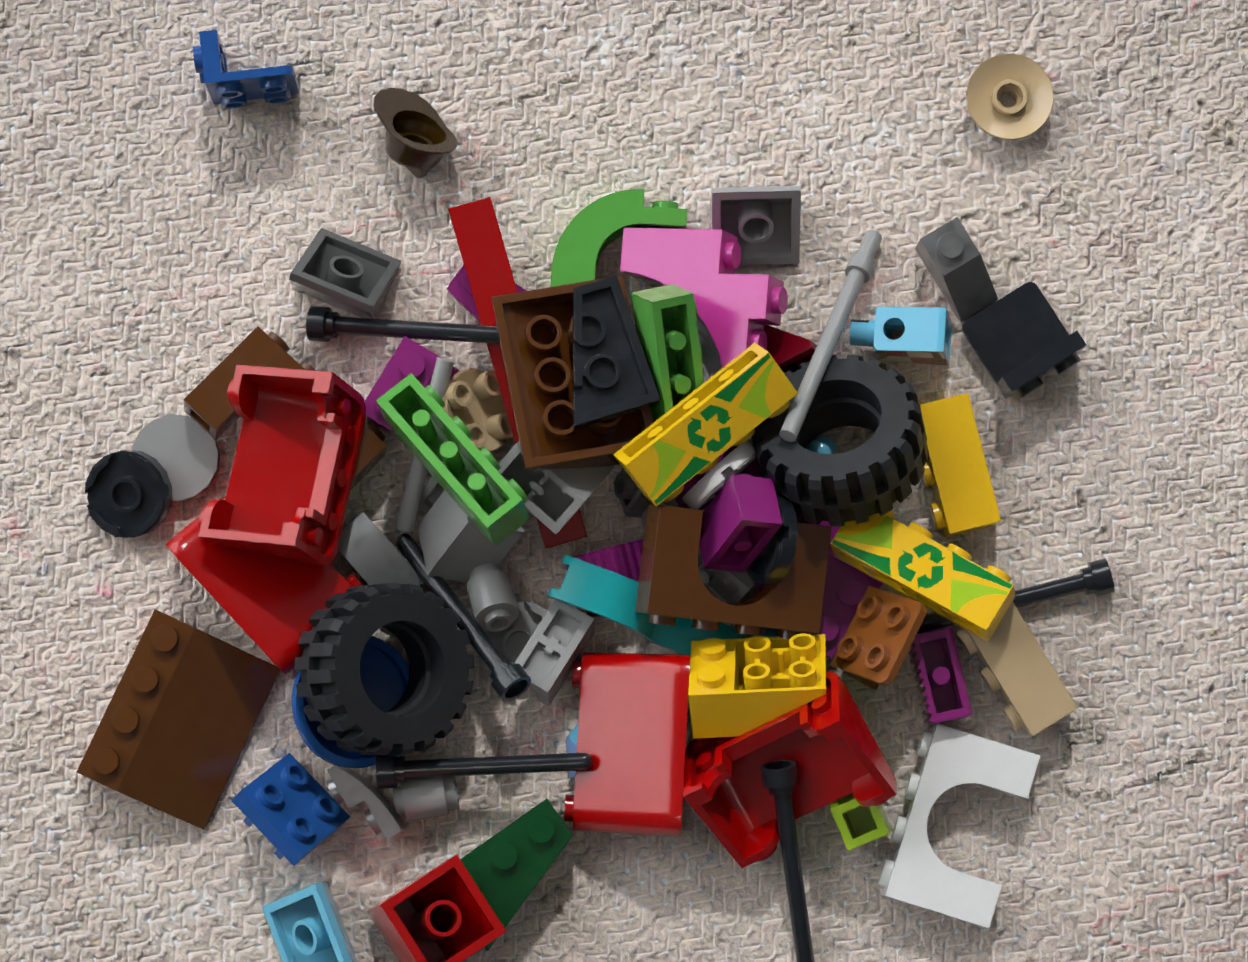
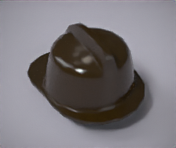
M399 88L383 89L375 95L373 107L387 129L386 153L393 161L405 166L416 178H424L429 170L440 162L444 154L456 149V137L446 127L436 110L425 99L413 92Z

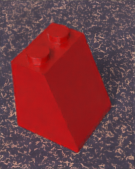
M457 854L367 911L399 962H462L507 932Z

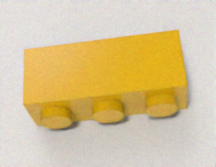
M960 394L920 404L928 447V460L923 466L924 474L922 480L925 487L932 485L936 503L930 504V511L936 530L943 528L945 538L998 525L1001 522V517L969 394Z

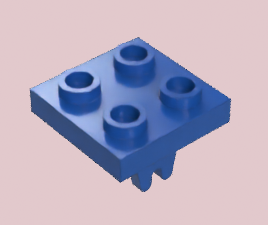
M290 753L243 788L232 800L246 816L243 822L248 827L254 824L277 848L274 854L279 859L285 857L293 866L341 828L351 817Z

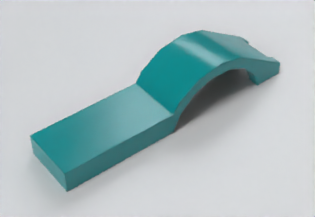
M564 555L561 564L569 568L560 590L550 588L547 594L548 597L563 604L592 612L621 624L643 636L645 640L679 655H691V641L708 638L738 639L745 638L746 634L734 633L735 628L719 622L718 631L691 628L692 619L676 617L675 626L648 623L649 614L635 612L639 582L569 555Z

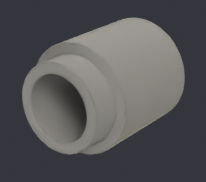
M486 563L479 565L469 573V581L466 585L475 621L482 629L493 632L505 630L519 615L510 577L498 564Z
M455 776L406 778V783H401L400 787L393 788L396 813H405L407 822L449 815V810L460 809Z

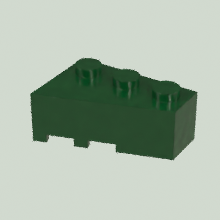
M545 799L460 859L504 928H506L569 843L573 834L550 801ZM498 938L486 945L485 949L489 951Z

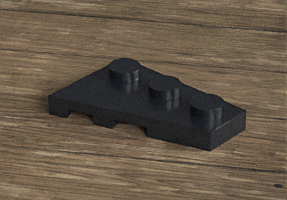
M617 275L575 287L573 289V430L659 404L660 397Z

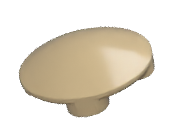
M469 368L454 374L443 397L445 403L444 411L451 419L458 416L473 435L470 440L479 450L485 447L490 453L496 452L513 435L495 372L493 370L484 372L479 369Z

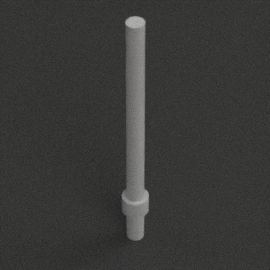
M868 230L858 252L852 254L845 269L846 280L798 388V394L795 396L779 432L780 437L785 441H796L863 283H867L870 280L875 268L873 259L882 240L881 234L877 231Z

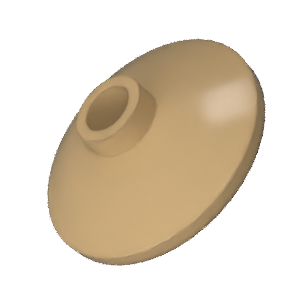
M1000 54L987 59L973 72L966 90V104L971 118L985 133L999 139L1017 140L1035 133L1046 122L1053 106V88L1047 73L1032 59L1019 54ZM1003 94L1012 95L1015 98V105L1012 107L1003 106L1000 102V96Z

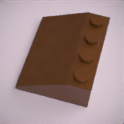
M623 275L617 276L631 315ZM601 279L493 296L491 298L525 470L620 465L613 454L654 423L651 407H647L573 430V289Z
M154 609L77 769V773L205 830L281 670L267 661Z

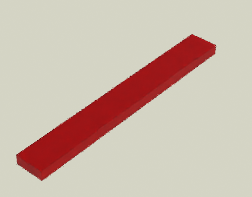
M491 197L449 208L448 211L481 325L496 326L491 298L493 296L518 293L492 200ZM486 343L516 444L519 441L501 346L500 344ZM580 508L557 534L537 519L545 549L588 537Z

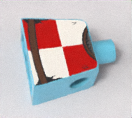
M876 307L875 320H851L850 346L873 347L878 360L949 366L952 321L947 308ZM904 330L900 338L895 340L889 339L892 332Z

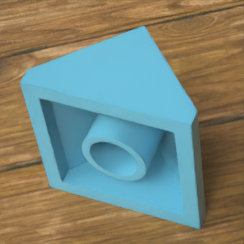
M327 881L316 883L262 907L282 962H358Z

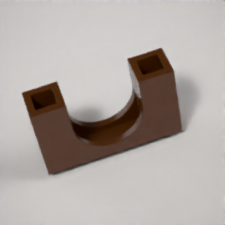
M258 326L183 399L184 411L209 435L217 440L240 417L233 410L227 397L228 386L234 378L236 365L302 370L315 369L305 361H302L300 364L287 353L289 347L282 338L272 331L267 335ZM369 420L365 421L351 490L375 467L386 453L387 445L383 442L386 439L384 434Z
M648 505L635 612L649 614L648 623L675 626L676 617L692 619L691 628L718 631L719 622L735 624L734 633L761 636L762 627L778 629L777 636L783 639H790L792 636L804 632L820 633L832 526L797 522L798 538L796 553L792 566L784 580L777 585L764 584L754 596L746 601L737 604H727L714 597L707 590L699 574L698 551L703 510L665 505Z

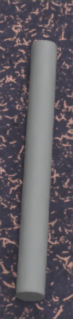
M437 357L430 386L443 400L449 385L454 361ZM414 454L395 527L404 532H413L428 471Z

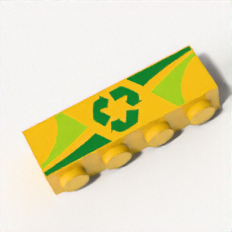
M753 343L613 455L644 496L657 506L661 502H668L676 498L683 491L684 484L696 474H703L711 470L718 463L719 456L730 447L741 445L750 439L755 432L754 428L764 420L776 417L784 412L790 404L789 400L796 396L798 392L770 353L758 344Z
M892 511L883 516H880L879 513L869 516V522L857 525L856 520L845 522V526L840 527L830 543L834 557L904 596L921 602L931 611L989 642L1015 598L1014 584L1010 583L1011 577L1007 573L992 565H988L986 569L971 561L972 556L964 549L954 544H949L946 548L932 540V533L924 527L913 522L906 526L895 520V514Z

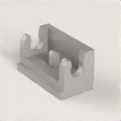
M557 600L553 601L514 663L520 664L530 676L532 681L529 688L536 693L538 701L547 706H550L572 671L573 662L578 661L595 634L594 618Z

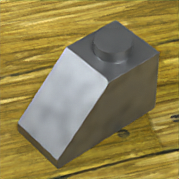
M958 217L919 240L915 250L960 323L998 301L982 256Z

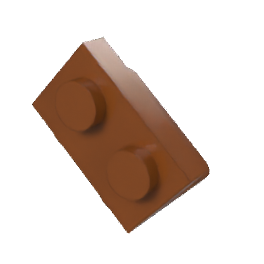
M868 586L830 665L865 686L876 690L879 684L883 686L891 685L927 614V607L919 601Z

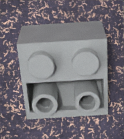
M518 441L499 462L501 469L498 472L507 482L511 479L517 482L529 499L524 503L526 509L552 532L557 534L615 466L525 470L520 442Z

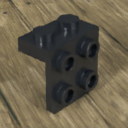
M1033 282L1023 284L967 319L962 325L964 336L1005 399L1017 392L1023 398L1044 384L1041 377L1053 369L1058 374L1070 369L1081 361L1077 354L1087 345L1078 331L1069 335L1039 287Z

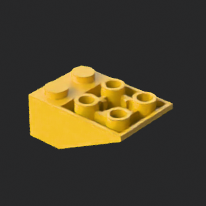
M800 633L792 636L790 639L779 638V636H752L750 638L738 639L708 638L691 641L688 696L693 739L738 737L826 695L825 634L810 635Z

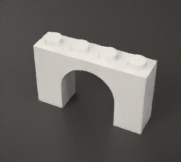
M937 723L933 725L931 732L924 730L916 754V756L923 758L918 775L911 773L903 798L910 800L906 817L898 816L890 841L897 843L893 860H884L878 878V885L884 886L882 896L980 927L990 928L1002 885L956 871L945 865L935 855L929 843L927 835L928 816L935 801L945 791L962 784L977 785L1022 800L1028 799L1040 755Z

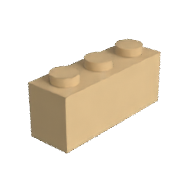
M1013 602L989 642L962 627V630L956 633L966 652L970 656L976 653L985 668L980 670L979 673L993 694L1000 691L1008 704L1002 710L1016 732L1023 729L1025 733L1034 736L1078 708Z

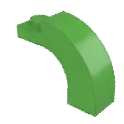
M644 189L624 190L599 198L581 210L561 235L553 257L550 287L596 280L597 264L601 254L611 242L623 236V228L686 229L687 209L678 208L679 204L672 201H654L652 207H645Z

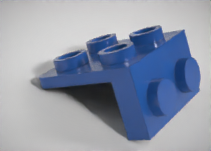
M217 30L199 32L201 46H193L196 73H199L201 84L205 83L214 104L221 103L222 108H240L247 105V100L263 98L266 103L275 104L291 100L290 95L299 94V84L293 66L286 65L228 72L226 52Z

